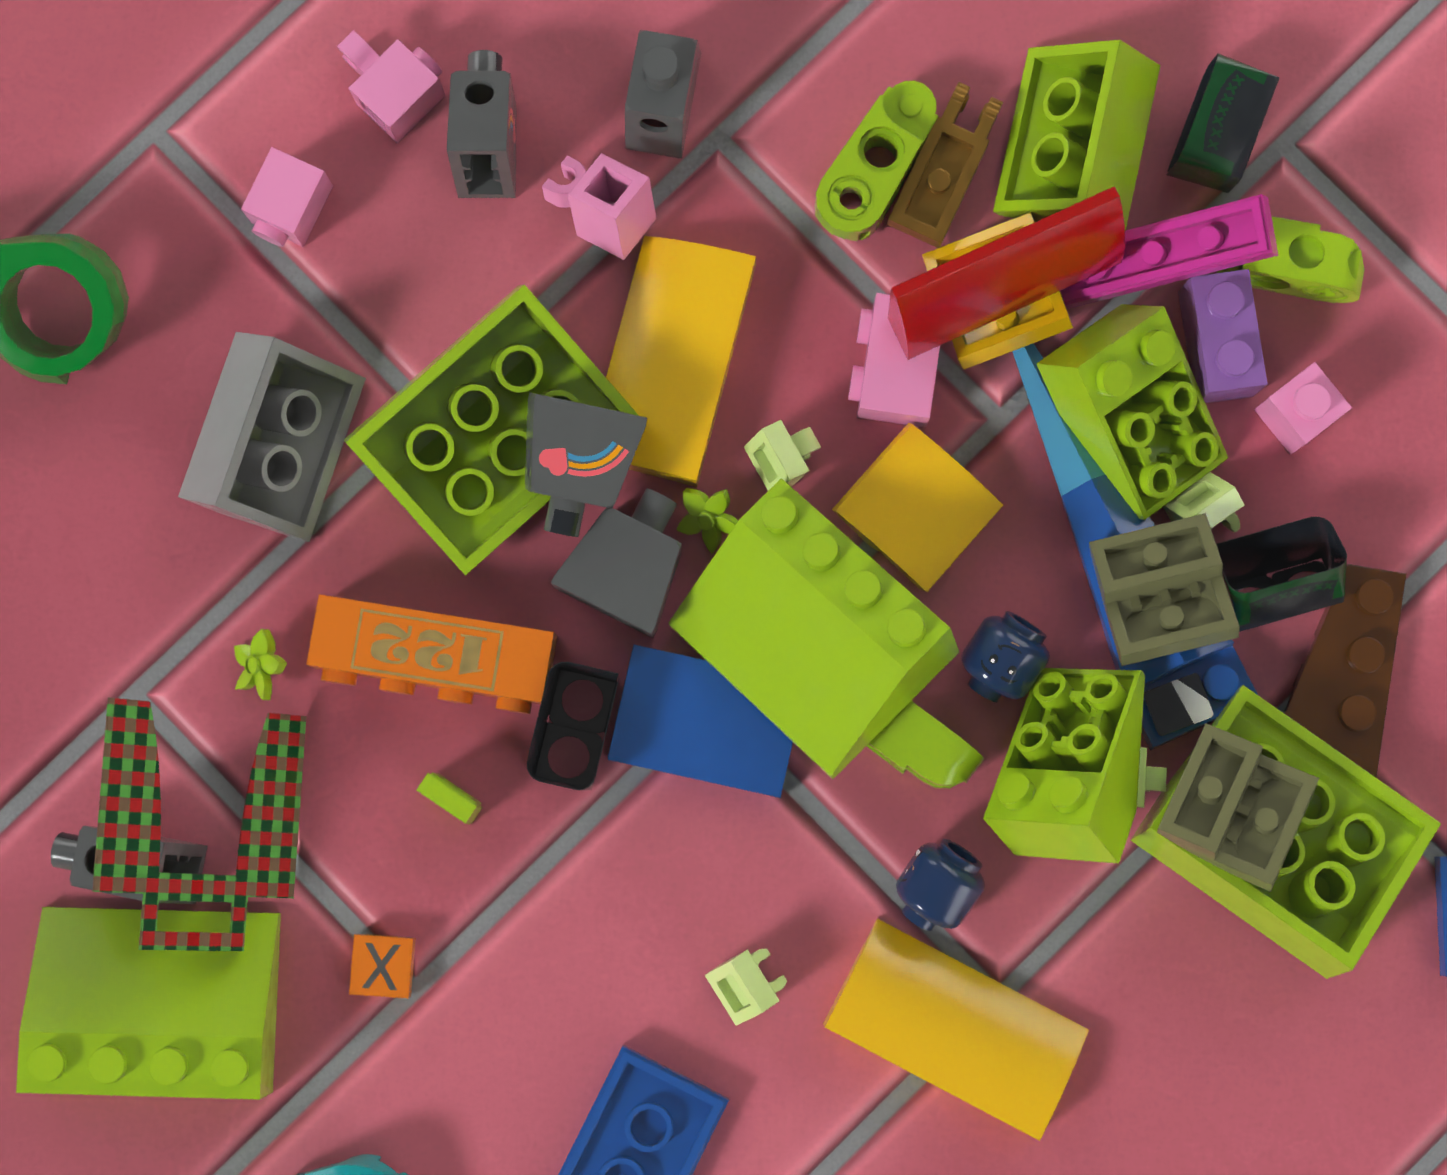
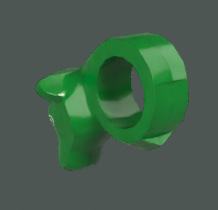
M39 234L0 239V358L20 374L39 382L67 384L71 372L81 370L90 365L117 341L127 316L129 301L121 270L104 250L76 235ZM36 265L58 267L73 275L86 290L92 306V327L84 343L70 347L52 345L35 336L23 322L17 306V292L23 274L29 267Z

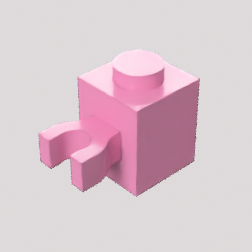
M354 30L337 46L344 54L342 56L343 59L361 75L349 87L356 104L396 143L408 134L445 97L438 78L442 70L420 47L411 52L397 39L379 56Z
M602 153L587 171L579 161L566 156L561 162L564 178L572 182L567 185H559L548 178L542 185L545 200L558 207H570L578 237L624 260L657 219L650 178Z

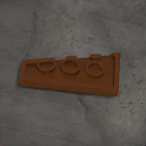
M1347 564L1344 602L1325 607L1314 633L1315 639L1305 663L1301 664L1293 683L1294 689L1284 714L1377 778L1406 574Z

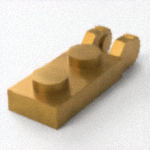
M958 82L942 117H938L887 223V225L937 248L941 247L990 141L987 137L1003 104L1002 101L991 97L990 101L985 103L978 118L979 124L974 133L955 125L954 123L959 113L963 112L970 97V87Z

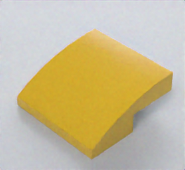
M1031 212L922 254L927 271L1034 223ZM1058 291L957 337L952 342L958 360L964 370L1073 328L1061 292Z
M908 423L832 510L871 548L880 551L918 589L928 592L1000 510L1003 504L938 444L916 426Z

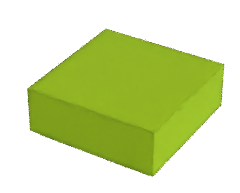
M427 773L416 791L465 824H472L483 808L480 801L439 773Z

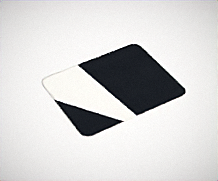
M1197 673L1144 692L1146 705L1160 736L1183 729L1213 716V710Z

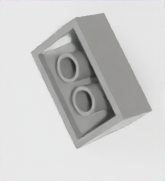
M236 332L178 497L223 515L310 542L366 378L275 337Z

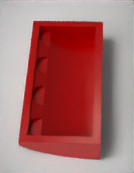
M1111 187L892 287L888 320L907 360L1122 263L1125 251V224L1121 199L1116 187Z

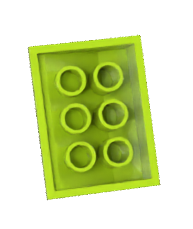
M525 284L519 285L344 439L352 451L465 576L550 501L551 496L530 492L525 489L527 411L530 392L638 415Z
M782 478L738 520L668 622L675 632L832 779L959 653L952 630L945 622Z
M1242 685L1212 723V726L1263 746L1262 755L1319 778L1317 788L1272 891H1267L1218 868L1157 833L1160 822L1192 752L1166 785V792H1161L1130 841L1324 978L1329 979L1354 969L1441 823Z
M42 907L19 1031L16 1093L257 1100L273 1093L281 913L247 912L244 951L139 950L142 909ZM158 910L156 931L230 933L231 912Z

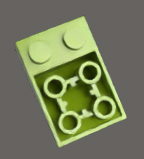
M1121 304L1036 363L1059 415L1139 519L1145 520L1229 458L1166 309L1163 306Z
M1043 669L1029 691L983 817L1014 855L1119 864L1137 809L1145 674L1142 670Z

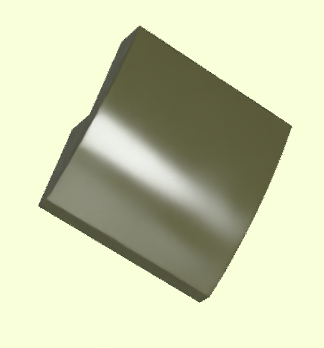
M1206 513L1089 542L1099 589L1121 666L1239 638L1240 627L1222 576L1223 563Z
M1206 723L1160 822L1157 833L1218 868L1271 892L1317 788L1319 778L1262 755L1263 746Z

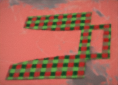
M108 697L92 892L143 894L139 950L244 951L248 897L294 899L307 716L279 713L267 714L258 742L244 804L236 875L159 872L161 842L160 773L150 701ZM159 900L232 903L230 933L156 931Z

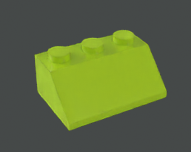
M1122 40L1028 48L993 212L1009 218H1017L1031 212L1034 222H1037L1115 186L1121 199L1126 231L1161 65Z

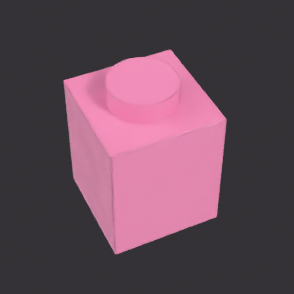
M271 147L241 210L249 221L254 224L252 232L258 237L280 247L284 246L286 240L304 247L333 185L325 171Z
M1314 362L1254 410L1291 455L1343 416L1352 407L1316 362Z

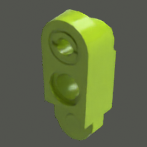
M903 81L896 84L893 88L889 86L883 95L880 94L821 179L815 198V216L821 225L832 235L858 241L869 238L879 228L912 170L938 118V115L935 114L936 99L933 92L925 84L917 81ZM873 147H883L893 154L895 161L890 166L878 168L871 165L866 160L864 154ZM845 193H854L859 196L861 205L855 209H847L841 204L840 197Z
M1272 216L1278 256L1217 271V273L1249 269L1252 288L1316 301L1350 303L1360 299L1365 268L1362 251L1353 239L1342 234L1321 231L1320 224Z
M910 701L866 746L900 773L904 774L907 770L923 783L934 788L950 789L962 782L967 783L984 761V757L969 743L913 701Z

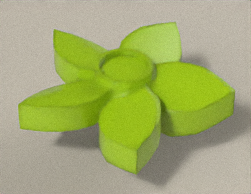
M686 488L683 491V504L688 514L681 520L676 530L687 535L697 534L702 530L703 541L712 554L721 542V532L730 534L738 522L734 516L723 513L730 504L729 493L725 489L714 493L708 498L701 490Z
M261 629L253 637L251 645L242 644L234 646L236 660L245 668L237 681L235 689L248 690L256 685L260 698L262 700H271L272 680L270 674H281L287 662L279 655L274 654L276 644L270 630Z

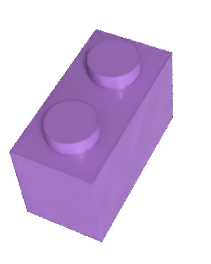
M1249 269L1189 278L1178 291L1189 366L1205 403L1255 396L1268 383Z

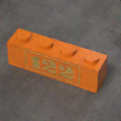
M319 594L306 665L322 670L321 681L356 686L357 676L380 679L379 690L414 695L415 686L420 685L438 688L437 699L472 705L474 694L497 698L496 709L530 714L532 704L541 705L547 676L553 667L558 637L554 632Z

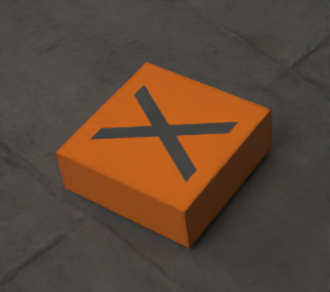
M354 934L349 995L411 998L416 938Z

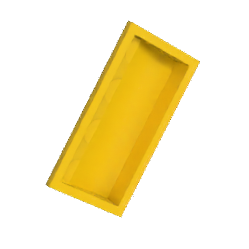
M644 236L606 375L607 380L639 416L647 418L645 430L629 470L695 487L698 486L753 279L756 256L694 242Z
M878 918L823 1022L824 1027L1039 1141L1064 1092L1089 1032V1029Z

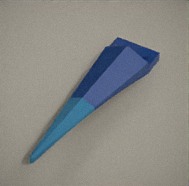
M1033 343L1014 350L1012 353L1063 501L1115 670H1142L1145 674L1144 692L1197 673L1213 710V716L1209 719L1160 736L1157 733L1144 699L1142 735L1151 751L1205 726L1206 723L1214 722L1240 686L1244 685L1257 695L1258 693L1233 647L1234 642L1232 639L1121 666L1099 589L1089 542L1156 525L1150 517L1145 520L1138 518L1061 418L1036 365L1043 357Z

